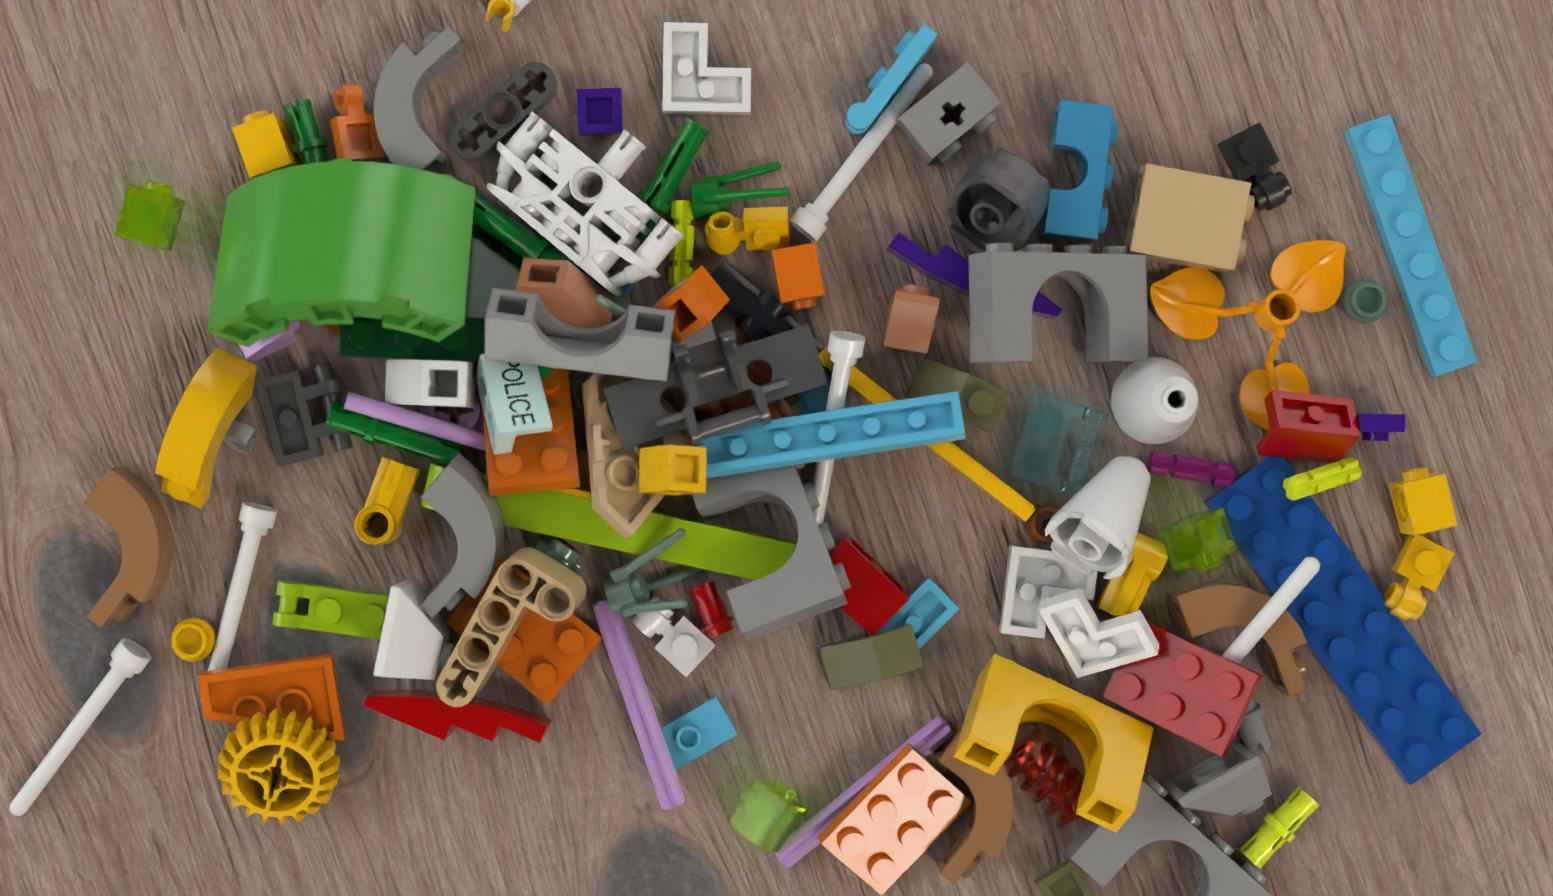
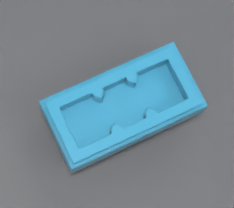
M717 695L661 726L675 770L738 735L736 727Z

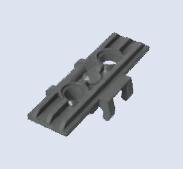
M808 324L738 347L733 329L719 333V339L687 348L686 344L673 347L672 354L676 366L668 369L667 381L636 378L603 390L622 449L688 429L693 446L698 447L703 445L702 440L758 422H761L762 425L770 424L772 419L767 403L828 383ZM761 360L769 365L771 378L767 384L758 386L749 380L746 368L752 361ZM669 387L681 389L686 396V405L678 413H669L660 404L661 393ZM745 391L750 392L754 405L698 423L696 422L693 413L694 407Z

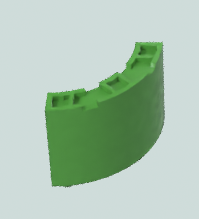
M337 158L330 162L291 166L272 171L248 181L227 195L207 332L249 347L270 335L289 330L290 322L310 319L314 326L331 324L353 325L354 317L382 319V328L403 331L440 342L464 326L475 188L458 181L449 174H436L421 169L388 163L353 161L347 158Z

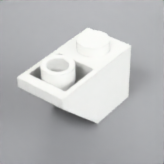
M386 360L385 403L475 408L477 364L466 361Z

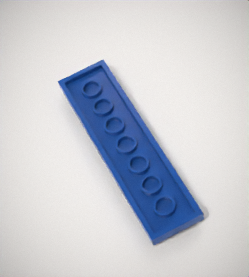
M1266 456L1236 477L1230 487L1221 488L1203 502L1271 596L1277 592L1305 558L1314 557L1319 561V571L1286 610L1298 623L1307 640L1306 645L1403 780L1412 785L1482 735V733L1400 619L1389 613L1391 608L1384 605L1385 598L1313 498L1309 495L1292 501L1286 497L1283 481L1285 478L1295 475L1285 459L1283 457Z

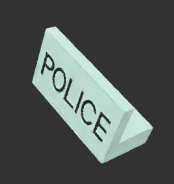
M480 354L476 381L493 454L512 453L517 435L552 431L553 425L538 366L485 359V354Z

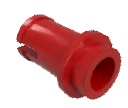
M714 580L688 591L704 624V628L701 631L702 633L707 631L710 639L734 629L731 623L734 617L733 615L728 616Z

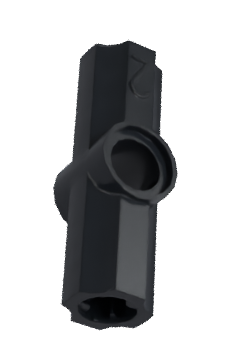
M723 261L711 274V277L730 299L722 309L735 319L734 323L753 340L757 341L801 327L799 323L790 317L792 313L764 289H757L743 274L726 261ZM813 336L819 354L825 345Z

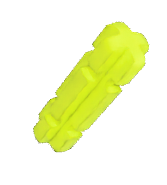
M676 200L671 203V220H674V225L672 226L684 235L682 240L680 239L669 253V260L672 261V266L669 267L668 282L672 286L693 272V268L690 267V262H693L694 226L691 225V221H694L695 218L693 216L692 201Z
M1348 457L1285 478L1283 488L1286 490V497L1295 501L1360 479L1362 470L1359 468V461L1356 458Z

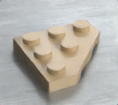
M592 372L582 383L592 508L626 539L635 533L665 496L639 493L640 448L667 444L693 446L688 429L622 449L603 389L636 378ZM660 396V404L665 411L678 413Z

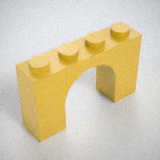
M994 653L977 678L953 757L994 776L1011 754L1019 724L1041 722L1051 725L1062 731L1074 742L1083 758L1085 775L1075 814L1117 832L1136 810L1154 727Z

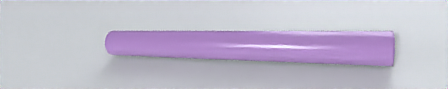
M348 392L343 409L485 451L484 432L356 393Z

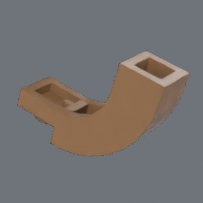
M125 467L109 468L83 503L110 524L119 538L122 549L121 566L115 580L87 616L88 619L100 628L115 624L116 622L119 624L123 623L133 613L138 604L134 601V598L141 603L156 599L168 578L173 558L171 526L161 502L140 478Z
M1219 581L1195 583L1168 592L1182 632L1191 638L1222 627L1237 626L1246 628L1271 599L1250 588ZM1285 610L1261 637L1259 643L1264 651L1277 690L1290 697L1306 691L1302 678L1307 675L1304 663L1297 652L1292 653L1291 649L1306 644L1307 640L1298 623Z
M962 719L953 728L952 737L940 745L935 752L938 761L968 785L972 797L971 814L966 826L937 862L940 874L953 884L961 876L967 878L975 870L981 859L978 855L981 850L994 860L997 859L1008 839L1014 811L1012 787L1003 764L993 776L953 757L964 723Z

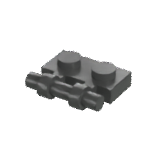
M331 363L314 366L318 383L306 386L301 370L255 381L277 466L323 456L324 452L320 438L331 435L336 452L353 448L350 434L326 428V422L316 425L310 400L322 397L327 418L334 400L341 403L339 393L343 392L340 379H335Z

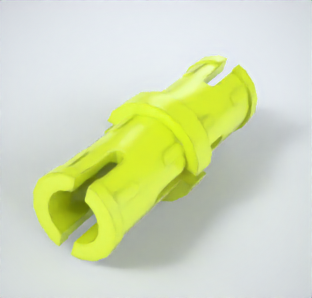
M1297 786L1289 798L1273 814L1268 812L1265 815L1263 825L1239 850L1261 869L1286 841L1291 843L1296 837L1293 833L1320 805L1301 787Z

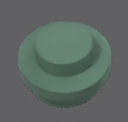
M1357 280L1346 288L1342 299L1345 313L1356 322H1373L1379 319L1387 309L1388 296L1386 290L1375 280Z

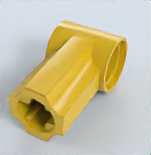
M382 457L364 508L359 511L355 518V532L360 540L372 545H387L398 539L402 532V519L420 469ZM381 513L387 518L388 529L383 536L377 538L371 533L369 525L372 517Z
M1137 532L1128 567L1121 576L1107 580L1096 607L1117 617L1138 611L1151 581H1155L1161 574L1168 559L1170 547Z

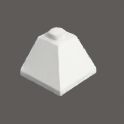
M407 579L391 586L373 673L375 676L435 680L439 677L455 648V644L449 643L451 631L439 613L432 618L419 607L426 597V593L417 580Z

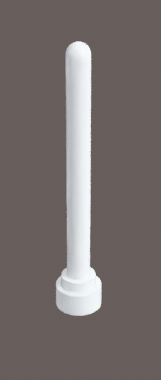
M922 63L917 66L814 203L808 202L804 208L799 207L790 218L789 223L804 236L817 242L827 229L825 223L829 219L827 213L897 123L898 118L904 114L932 77L933 70L929 64Z
M848 331L830 332L827 351L831 353L830 360L834 362L825 411L844 409L851 366L856 365L857 358H861L863 355L864 336ZM835 459L816 462L812 486L820 504V507L813 509L818 525L823 523Z
M253 502L242 503L238 520L242 522L240 529L244 531L208 671L223 669L228 666L261 537L267 535L268 528L274 527L278 512L275 508Z
M1307 557L1300 563L1222 655L1223 657L1238 664L1243 660L1319 571L1320 563L1316 558Z
M123 638L120 640L111 653L112 660L109 663L111 666L109 672L11 802L9 809L13 815L21 816L27 812L126 677L132 678L134 674H140L152 658L144 647L130 639Z

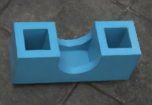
M1060 100L1054 107L1049 150L1065 152L1073 156L1080 165L1081 179L1078 186L1071 190L1050 188L1047 208L1040 221L1039 237L1091 243L1098 239V233L1105 232L1108 220V207H1102L1104 189H1110L1113 178V163H1107L1109 146H1115L1119 130V120L1112 119L1114 106Z

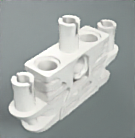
M531 111L529 117L506 145L498 141L496 148L501 154L496 170L498 173L496 184L487 183L486 188L615 296L622 295L619 287L628 283L633 284L648 276L654 279L661 277L662 275L656 271L657 267L679 240H682L684 235L619 183V179L641 152L646 149V146L624 129L598 163H595ZM548 135L554 139L550 146L544 142ZM537 148L544 152L540 158L533 154ZM516 170L522 176V181L511 193L508 192L510 179L514 176ZM543 173L558 184L554 190H551L539 180ZM596 180H602L603 185L600 193L589 198L587 190L590 184ZM575 199L589 209L584 216L571 206ZM651 219L655 223H657L659 220L658 225L653 229V231L640 245V247L635 252H633L635 248L641 243L636 238L640 231L644 235H647L651 230L649 227L646 226L648 221ZM605 224L621 236L617 244L601 231ZM618 258H622L631 264L625 267L622 272L610 276L608 273Z

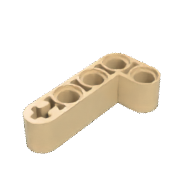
M531 547L522 548L511 555L498 568L438 677L436 689L440 699L452 707L467 705L488 682L527 610L531 609L551 621L567 619L585 599L587 592L583 579L576 572L537 549ZM515 564L522 565L528 569L531 580L520 578L515 571ZM553 588L564 590L569 597L570 603H562L557 600L553 593ZM495 601H499L508 607L510 617L503 616L497 611ZM475 638L484 640L490 652H484L479 649L475 643ZM466 668L472 670L462 684L460 682L462 679L461 673Z

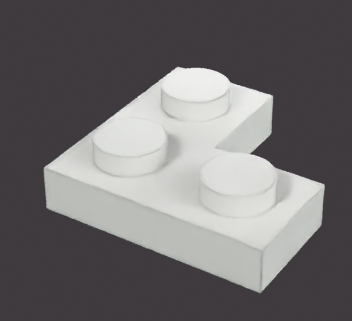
M664 22L663 114L751 115V68L708 67V23Z
M1010 545L999 632L1045 639L1046 623L1038 611L1040 601L1050 597V595L1055 596L1077 588L1082 589L1087 600H1094L1097 571L1093 570L1090 576L1080 573L1065 564L1052 550Z
M1081 588L1040 601L1038 611L1077 678L1158 655L1160 644L1141 610L1100 622Z

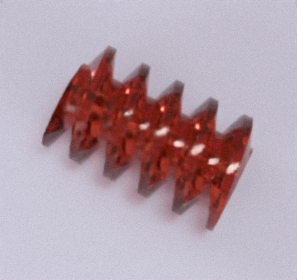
M1034 730L1012 748L1011 754L1005 760V762L1011 761L1013 763L1008 776L1011 779L1023 773L1025 778L1020 785V789L1025 791L1035 786L1037 790L1031 800L1036 804L1047 798L1049 803L1044 810V814L1048 817L1060 811L1061 816L1056 826L1062 829L1081 817L1075 813L1084 780L1080 781L1082 773L1076 767L1068 769L1069 760L1065 755L1055 756L1057 747L1052 742L1043 744L1045 738L1041 730Z

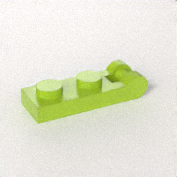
M279 580L277 582L276 594L280 595L278 611L273 612L272 625L381 639L389 594ZM298 598L310 599L308 614L296 612Z

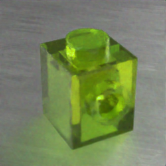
M146 180L144 188L129 184L114 235L172 251L185 201L171 196L173 188L149 180Z
M1223 508L1188 515L1159 530L1173 571L1196 567L1197 572L1216 568L1223 564L1222 557L1237 549Z
M777 779L773 783L755 780L740 795L738 800L739 806L727 824L759 850L778 853L806 808L794 800L797 793L785 783Z

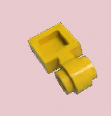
M788 206L744 208L743 218L739 219L738 217H733L728 212L714 213L705 225L707 245L720 255L733 253L741 240L746 241L747 251H770L790 247L791 234Z
M1409 535L1391 569V572L1404 579L1402 583L1392 582L1383 594L1386 600L1384 605L1391 608L1389 613L1403 621L1408 619L1416 621L1422 615L1427 605V598L1422 596V591L1419 590L1420 587L1435 592L1455 553L1421 535Z

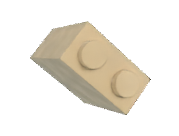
M1146 163L1138 169L1124 246L1129 247V254L1146 255L1148 260L1205 269L1223 274L1235 271L1236 265L1242 264L1246 252V239L1241 238L1244 221H1250L1254 210L1255 197L1249 195L1251 183Z

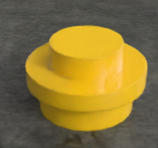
M188 618L179 622L173 629L171 646L175 654L181 659L196 662L205 659L213 652L216 634L213 627L207 621L201 618Z

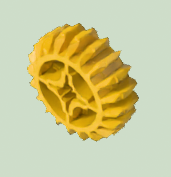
M277 708L270 712L267 719L258 711L253 715L251 722L243 719L238 723L236 730L231 731L224 741L225 746L221 748L218 755V763L220 765L217 770V779L224 781L221 787L222 794L233 795L231 800L232 808L244 805L247 807L245 810L246 818L256 812L262 815L263 825L271 817H277L281 826H283L288 821L290 815L300 823L305 818L306 812L315 815L320 810L321 804H326L330 800L333 788L337 786L339 779L340 756L334 754L336 750L335 740H325L327 735L326 727L316 730L312 729V716L300 722L296 720L295 710L290 712L287 718H282ZM282 758L280 766L282 770L280 776L278 777L276 776L278 766H276L278 759Z

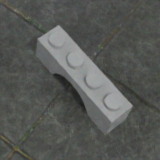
M493 288L485 315V359L594 372L597 374L635 377L645 380L667 381L675 310L629 305L625 313L616 321L601 327L586 328L568 324L555 317L546 308L539 293Z

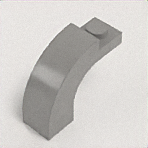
M449 26L444 31L438 29L429 34L420 45L422 50L417 55L403 42L389 58L379 77L374 98L375 127L383 150L394 165L434 172L448 159L424 128L421 119V100L428 84L467 49L466 45Z
M459 453L421 496L425 502L448 521L455 533L458 548L455 564L428 592L419 606L432 618L443 606L451 611L466 592L475 599L495 569L503 547L504 523L498 499L496 496H490L488 481Z

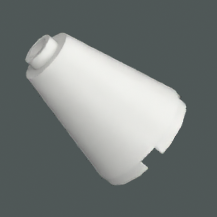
M1149 357L1148 361L1134 362L1122 370L1113 384L1110 398L1111 409L1121 430L1136 441L1147 444L1167 443L1185 433L1196 417L1199 401L1195 382L1186 369L1172 360L1161 357Z
M1131 456L1113 458L1051 517L1045 529V537L1050 533L1053 539L1050 548L1065 564L1089 576L1093 570L1106 572L1103 579H1113L1123 574L1131 560L1151 481V476L1143 462Z

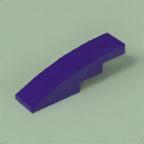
M899 232L886 249V251L923 275L969 296V261L946 244L934 258ZM1038 291L1033 302L1032 315L1049 319L1058 317L1063 309Z

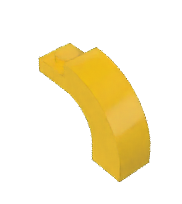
M217 347L201 365L176 407L160 448L155 473L163 476L162 492L200 509L208 501L211 492L214 464L220 445L231 423L252 397L257 365Z

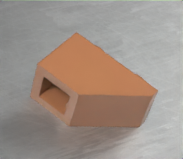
M523 258L516 285L517 291L539 293L542 302L555 317L574 326L594 328L605 326L612 322L613 313L598 304L596 297L602 295L612 302H615V299L571 262Z
M905 284L901 291L895 290L889 299L881 348L920 355L927 354L940 303V298L930 296V288Z

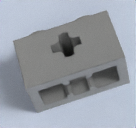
M966 62L898 118L896 125L928 165L937 158L942 163H945L963 148L959 142L961 138L971 130L978 136L997 120L993 112L997 110L1001 102L970 63ZM944 108L949 113L957 109L961 114L956 121L958 126L953 122L944 125L941 121L945 114Z

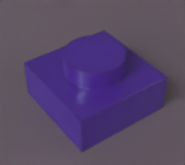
M621 88L577 89L578 134L580 136L622 134L623 101Z
M1356 414L1359 429L1362 432V441H1389L1390 432H1405V414Z

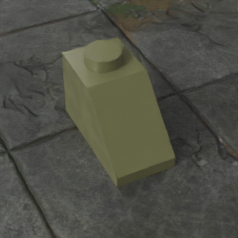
M924 357L907 398L958 391L963 422L982 431L993 432L1010 391L964 371Z

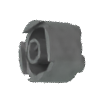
M994 149L990 154L979 157L970 165L946 200L945 210L946 213L949 210L952 221L950 229L953 235L962 245L975 253L986 252V244L1012 243L1013 251H1018L1046 211L1048 194L1050 192L1048 180L1041 176L1028 162L1012 155L1005 149Z

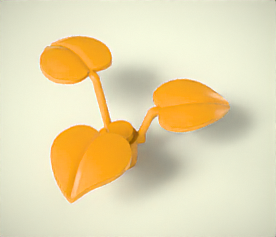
M1314 240L1293 245L1282 251L1274 259L1269 272L1270 281L1278 290L1273 291L1258 303L1252 302L1249 305L1228 309L1220 308L1225 300V290L1221 281L1209 270L1190 267L1180 269L1152 283L1149 288L1151 304L1158 319L1170 332L1191 341L1207 339L1214 335L1218 328V316L1230 317L1253 313L1257 324L1263 330L1273 332L1274 336L1264 361L1265 370L1256 369L1249 372L1243 378L1238 392L1239 404L1245 416L1258 427L1269 431L1270 427L1264 399L1272 390L1310 394L1307 377L1296 364L1285 362L1276 367L1273 366L1281 339L1286 335L1285 327L1298 318L1300 311L1305 313L1322 312L1329 309L1338 300L1344 284L1346 244L1338 241Z

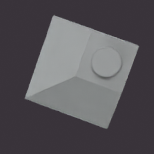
M1237 741L1231 744L1225 757L1213 753L1160 782L1168 791V794L1184 808L1232 816L1237 813L1246 815L1256 811L1263 805L1264 802L1262 800L1272 795L1263 764L1258 755Z

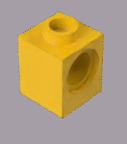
M267 110L257 111L243 117V124L232 127L250 179L272 171L301 165L298 155L293 154L291 148L293 141L286 122L275 113L269 114Z
M669 444L640 448L639 493L672 496L706 493L707 448Z
M1420 467L1401 472L1403 479L1388 483L1401 534L1416 536L1458 526L1446 474L1429 473L1428 467Z

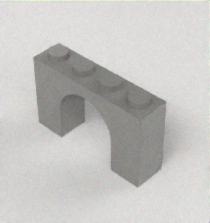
M1012 243L986 244V252L969 255L970 363L1032 361L1033 302L1039 288L1053 275L1070 283L1077 291L1083 303L1085 312L1086 363L1148 361L1146 255L1129 254L1128 246L1102 247V254L1091 253L1090 245L1064 246V253L1052 252V244L1025 245V252L1013 251Z
M805 464L706 478V493L692 494L696 508L704 521L756 502L778 505L787 510L797 521V545L791 558L782 568L768 576L726 591L740 631L747 641L848 604L843 590L851 588L842 562L836 565L832 563L828 549L836 546L827 523L824 522L818 525L813 509L820 507L812 483L803 484L798 473V469L804 468Z
M1150 775L1142 780L1135 812L1117 832L1089 820L1064 848L1070 859L1104 888L1141 847L1155 841H1177L1193 849L1200 865V882L1194 896H1272L1262 886L1267 879L1247 861L1242 867L1234 862L1229 856L1235 850L1215 832L1207 838L1196 827L1202 821L1188 808H1184L1181 805L1177 809L1172 807L1164 799L1168 791Z

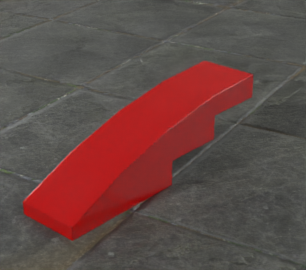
M424 690L375 691L366 697L363 704L367 708L442 740L448 738L456 726L492 742L499 735L501 728L504 727L540 743L545 737L552 721L509 704L474 697L467 705L462 707H452L445 704L437 692Z

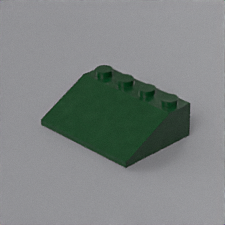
M472 231L464 326L440 342H436L415 334L382 328V319L354 317L353 325L340 324L339 356L344 358L466 361L478 364L480 354H485V315L492 289L499 288L517 291L516 285L523 258L489 233Z

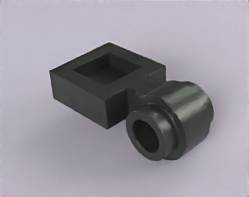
M1260 122L1217 145L1235 180L1243 181L1251 177L1253 183H1251L1249 195L1255 197L1254 207L1256 210L1260 211L1265 208L1267 211H1270L1286 203V197L1292 194L1291 186L1282 172L1279 171L1274 174L1267 170V168L1275 165L1280 160Z

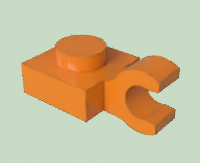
M344 84L341 86L342 90H334V104L336 110L341 114V116H336L330 120L337 158H347L353 161H377L386 157L376 131L374 114H365L361 85Z

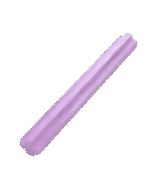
M607 599L593 605V611L661 808L663 810L673 809L685 803V797L621 613L615 614L612 611Z
M936 716L777 845L775 855L785 867L790 868L819 845L820 841L817 836L908 742L926 758L952 737V729L942 717Z

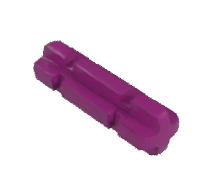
M1157 450L1151 451L1147 462V470L1151 474L1162 476L1170 474V477L1206 484L1208 481H1211V485L1230 487L1235 475V466L1222 462L1212 464L1211 460L1174 454L1172 457L1171 453Z

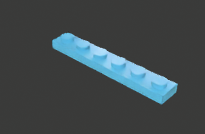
M1389 114L1345 130L1346 140L1430 377H1437L1477 363L1391 115Z
M955 391L773 419L772 423L766 425L758 422L702 440L703 445L698 447L707 448L706 478L963 440L965 439V429L959 393Z

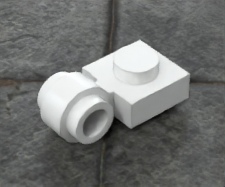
M655 595L651 600L646 599L643 602L662 601V599ZM673 609L637 613L632 619L633 624L649 638L655 633L663 635L654 648L685 677L716 646V643L705 632L702 633L701 629L685 614L673 624L670 619L675 613Z

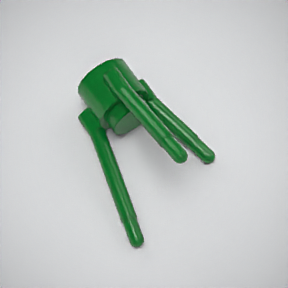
M780 162L763 164L722 176L704 177V182L692 183L694 218H706L707 223L714 213L730 212V201L788 196L790 190L787 187L729 191L728 186H722L780 170L782 164Z

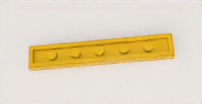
M824 347L819 354L822 367L832 374L834 362L830 360L831 353ZM851 366L848 387L869 404L897 401L896 398L856 367ZM951 441L924 445L1019 520L1026 522L1036 510L1033 504Z

